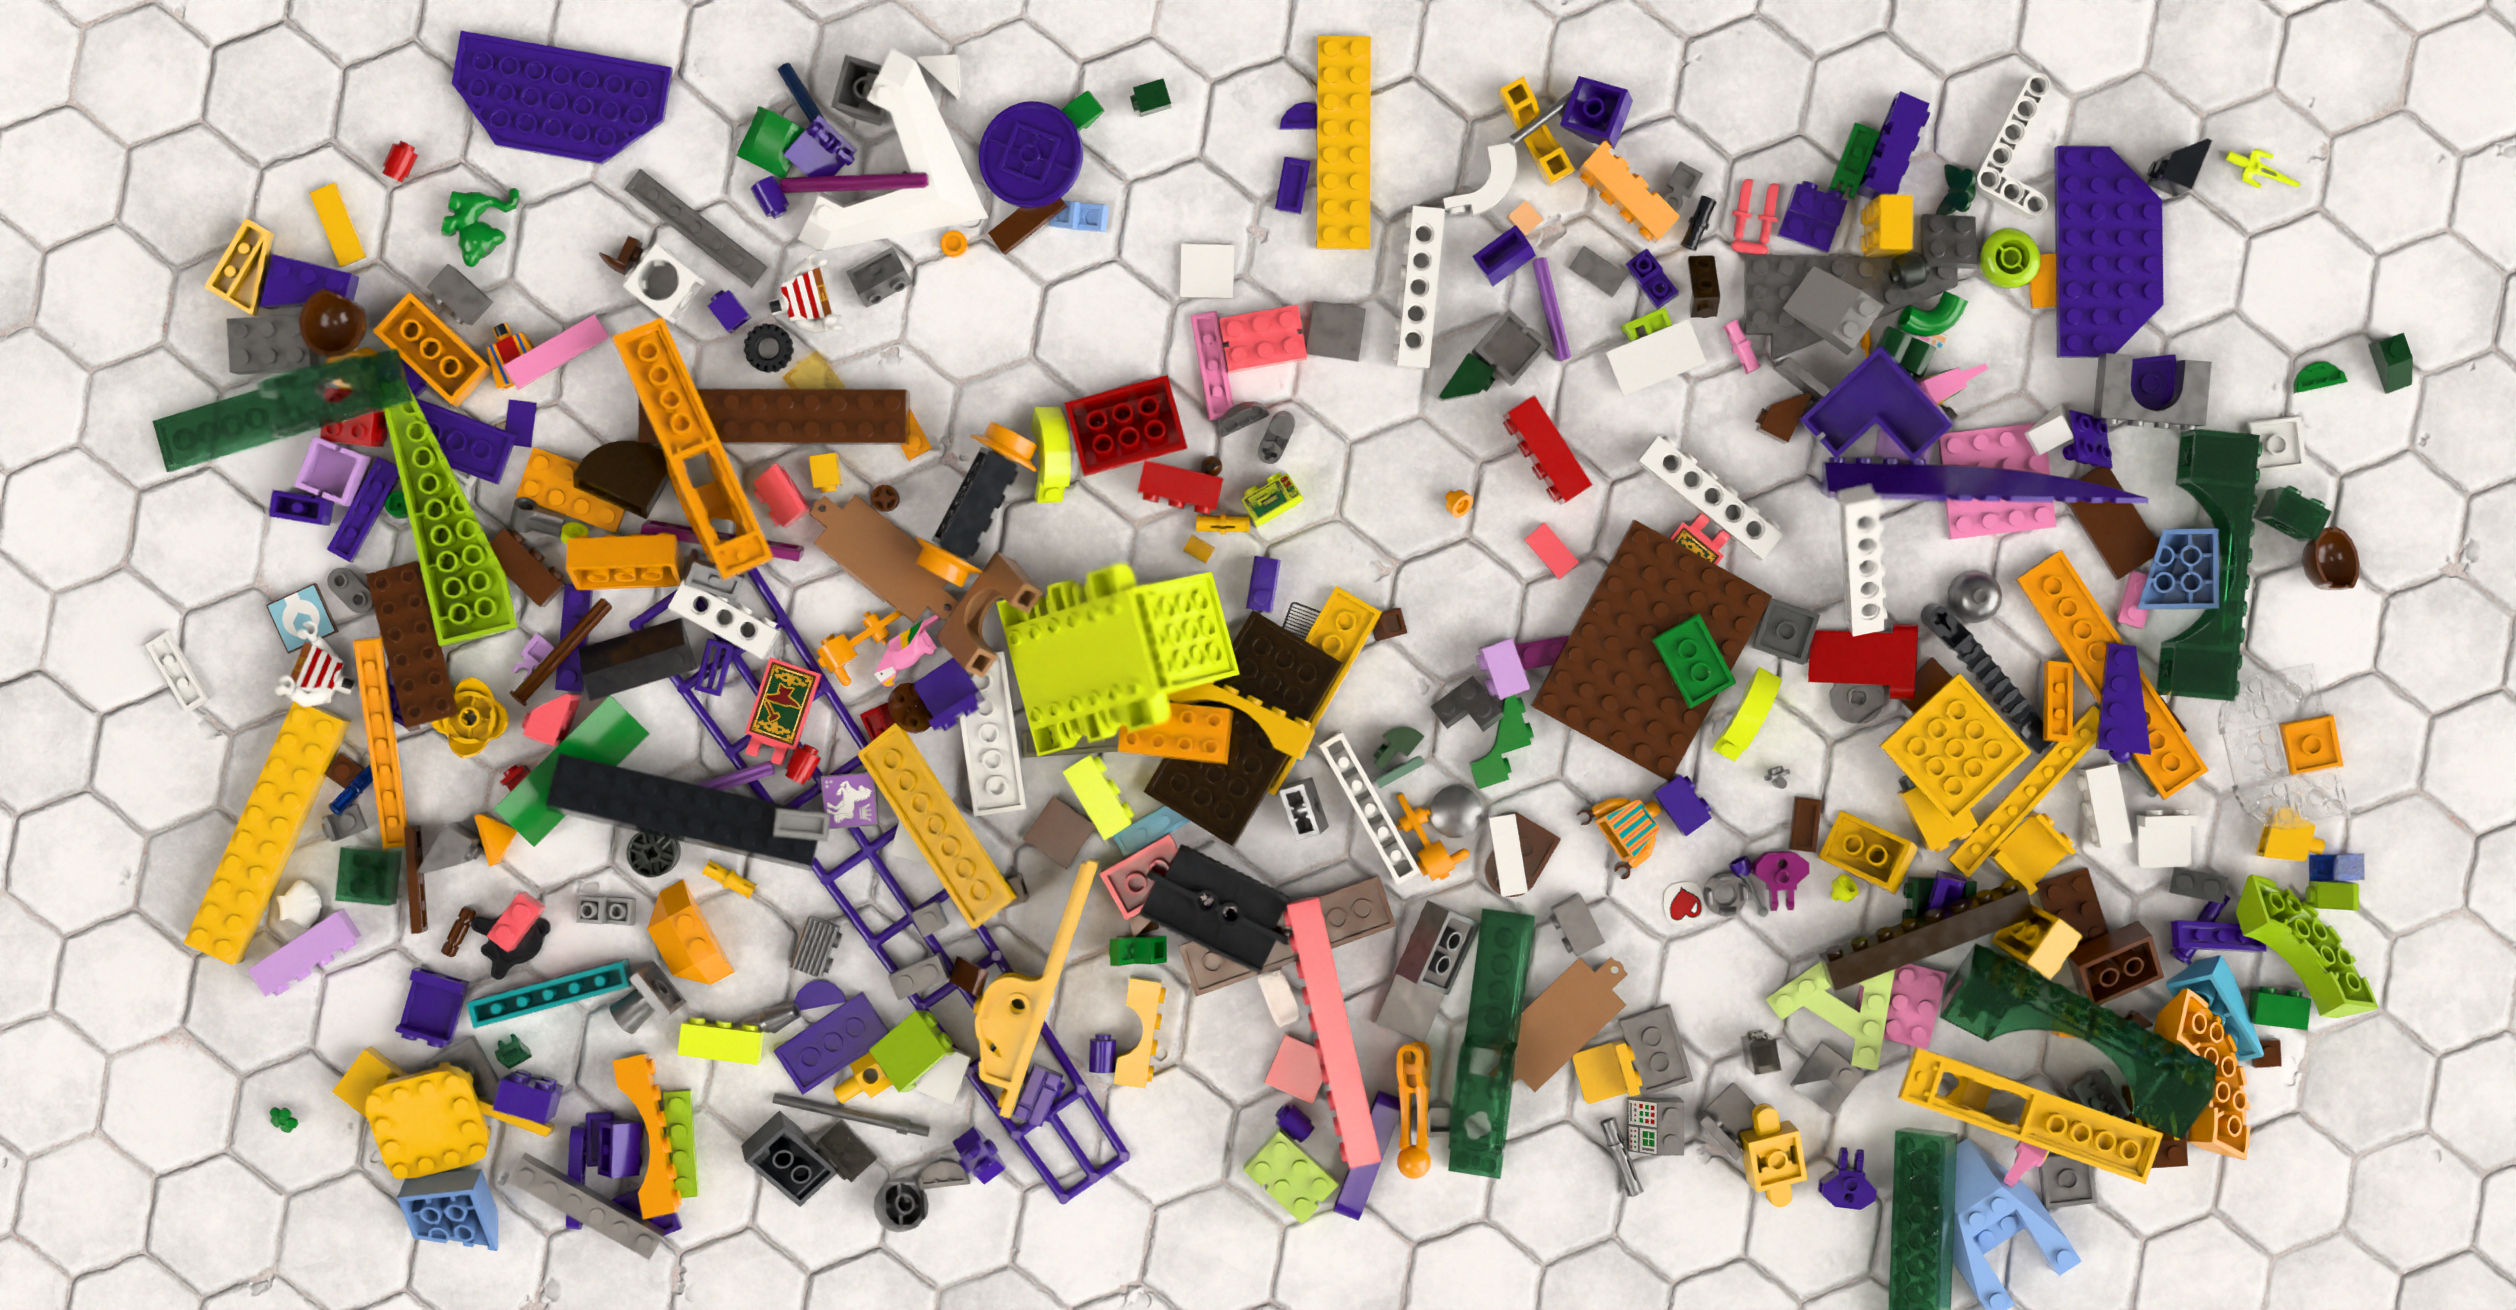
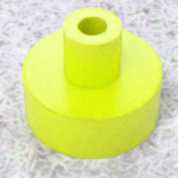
M569 522L562 526L560 539L567 545V539L588 536L589 531L581 523Z
M1841 874L1832 881L1833 891L1830 895L1833 900L1838 901L1840 899L1844 902H1850L1858 896V887L1849 876Z

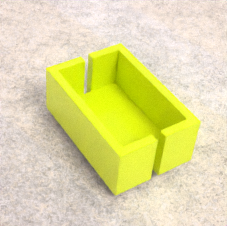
M1091 753L1065 769L1063 774L1105 841L1133 823L1131 817L1134 816V812L1127 801L1122 803L1118 797L1121 791L1114 779H1107L1104 774L1107 768L1100 756L1094 757Z

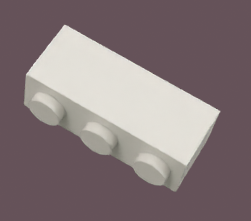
M2106 763L2079 769L2080 776H2077L2079 790L2084 793L2085 802H2082V808L2085 817L2089 818L2090 827L2087 829L2090 842L2094 843V847L2098 848L2132 842L2117 764Z

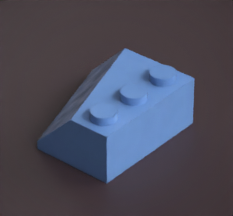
M2218 528L2163 529L2137 609H2218Z
M482 1169L437 1173L419 1178H405L397 1199L414 1239L440 1243L452 1240L463 1242V1246L473 1247L474 1244L488 1246V1250H498V1210Z

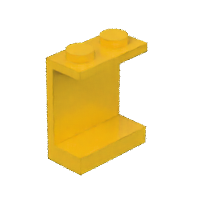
M2032 812L1988 856L2010 880H2019L2027 888L2030 896L2038 889L2035 884L2066 854L2073 855L2076 852L2071 846L2073 841L2065 833L2061 832L2059 834L2053 828L2055 825L2054 821L2045 813L2041 815L2040 813Z

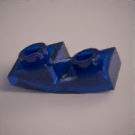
M2363 853L2309 855V881L2365 880Z

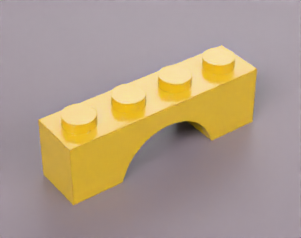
M1524 76L1499 90L1497 95L1517 131L1541 114L1536 98ZM1546 124L1523 140L1548 187L1574 172L1575 169L1563 147L1554 139Z
M1130 976L1126 1005L1139 1015L1143 1025V1035L1133 1049L1118 1054L1114 1084L1145 1088L1146 1081L1152 1082L1154 1066H1149L1150 1055L1156 1056L1158 1040H1154L1153 1035L1154 1029L1160 1030L1162 1014L1157 1013L1158 1003L1164 1004L1166 988L1161 987L1162 980Z

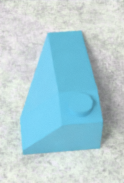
M2222 955L2197 960L2167 981L2166 986L2173 997L2178 995L2183 989H2189L2209 1004L2208 1009L2213 1015H2218L2221 1018V1024L2225 1033L2230 1034L2238 1050L2235 1052L2238 1061L2263 1057V1049L2235 977Z

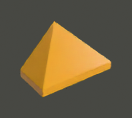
M487 813L474 815L489 867L500 864L518 831Z

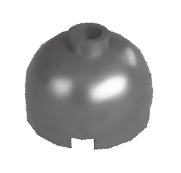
M1973 570L1961 573L1953 579L1948 587L1949 609L1955 617L1964 622L1979 623L1987 621L1997 613L2001 606V587L1994 577L1985 572Z
M905 1177L893 1179L882 1186L875 1196V1217L889 1231L899 1233L913 1230L921 1224L928 1214L929 1203L927 1195L923 1189L920 1190L916 1185L917 1182L913 1179Z

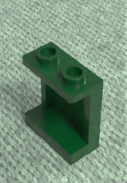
M1908 876V883L1905 882L1903 887V896L1907 898V908L1903 909L1902 920L1924 915L1935 878ZM1966 880L1960 899H1967L1976 895L1977 881Z

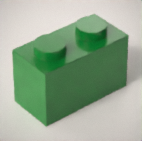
M2260 986V991L2250 990L2248 1013L2253 1024L2308 1030L2311 999L2302 996V991L2286 989V994L2276 993L2277 988Z

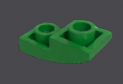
M1090 91L1084 92L1061 110L1073 121L1078 131L1082 128L1087 129L1105 112Z

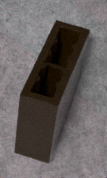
M615 441L596 448L581 461L573 474L575 488L646 520L670 480L662 448L658 449L638 441Z

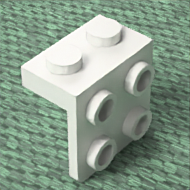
M2173 809V814H2163V810H2146V815H2136L2137 863L2140 867H2188L2191 865V826H2199L2198 815L2189 814V809Z

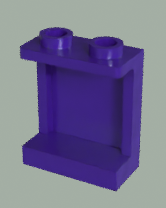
M421 967L412 969L409 978L412 981L400 1024L396 1026L395 1031L402 1033L401 1037L404 1039L417 1041V1038L427 1040V1045L443 1048V1045L447 1046L453 1041L469 981Z

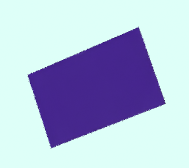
M509 399L505 431L517 435L515 446L531 448L537 403Z

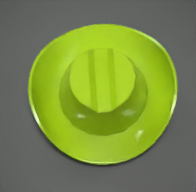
M2015 228L1999 229L1988 237L1982 247L1980 255L1981 271L1985 278L1997 287L2006 289L2021 287L2029 283L2040 269L2041 256L2035 241L2021 230Z

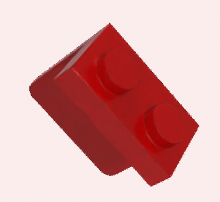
M327 388L324 392L320 437L330 442L384 447L388 430L380 393Z

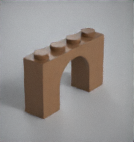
M997 551L936 636L964 670L982 678L998 657L986 644L982 635L983 620L989 608L994 602L1003 597L1009 605L1029 613L1043 594L1040 587L1015 560Z

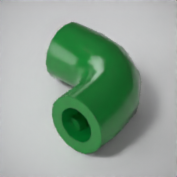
M1944 290L1938 304L1931 310L1924 311L1912 305L1906 306L1898 319V329L1921 337L1940 335L1956 324L1963 314L1968 301Z

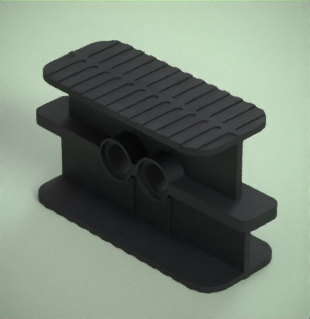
M1180 845L1166 877L1150 869L1146 875L1156 882L1140 911V915L1143 918L1167 928V930L1173 931L1175 934L1181 935L1183 938L1189 939L1202 947H1206L1208 950H1212L1216 954H1220L1241 966H1245L1249 970L1251 969L1261 974L1262 968L1276 940L1285 945L1289 941V937L1274 929L1287 902L1290 901V897L1273 887H1269L1265 883H1261L1242 872H1238L1234 868H1230L1226 864L1224 865L1195 849H1191L1189 846ZM1204 894L1211 895L1213 897L1212 906L1209 908L1200 907L1198 904L1200 896ZM1227 906H1233L1237 909V916L1232 920H1227L1222 916V912Z

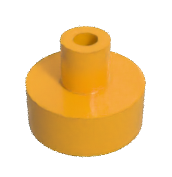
M1464 490L1449 491L1445 496L1447 500L1446 510L1456 518L1465 515L1473 504V498Z

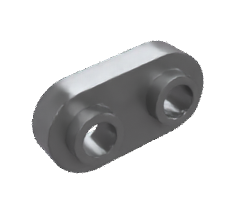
M336 568L330 572L327 579L330 590L350 610L355 613H367L373 609L374 605L369 587L353 571L347 568ZM340 576L345 580L342 586L337 584V579ZM358 595H361L364 599L361 605L356 603Z

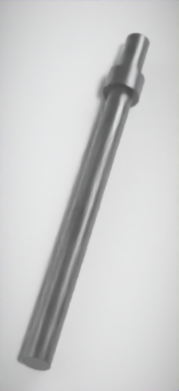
M775 1093L772 1103L889 1128L903 1135L911 1133L928 1137L930 1132V1126L911 1123L910 1119L900 1117L898 1120Z

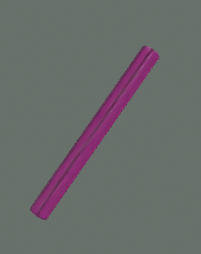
M927 173L792 177L780 180V188L783 193L925 188L929 185Z

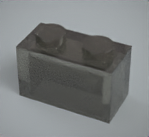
M1762 1029L1748 1031L1747 1036L1741 1037L1745 1064L1749 1071L1754 1075L1781 1070L1776 1039L1767 1032L1763 1033Z

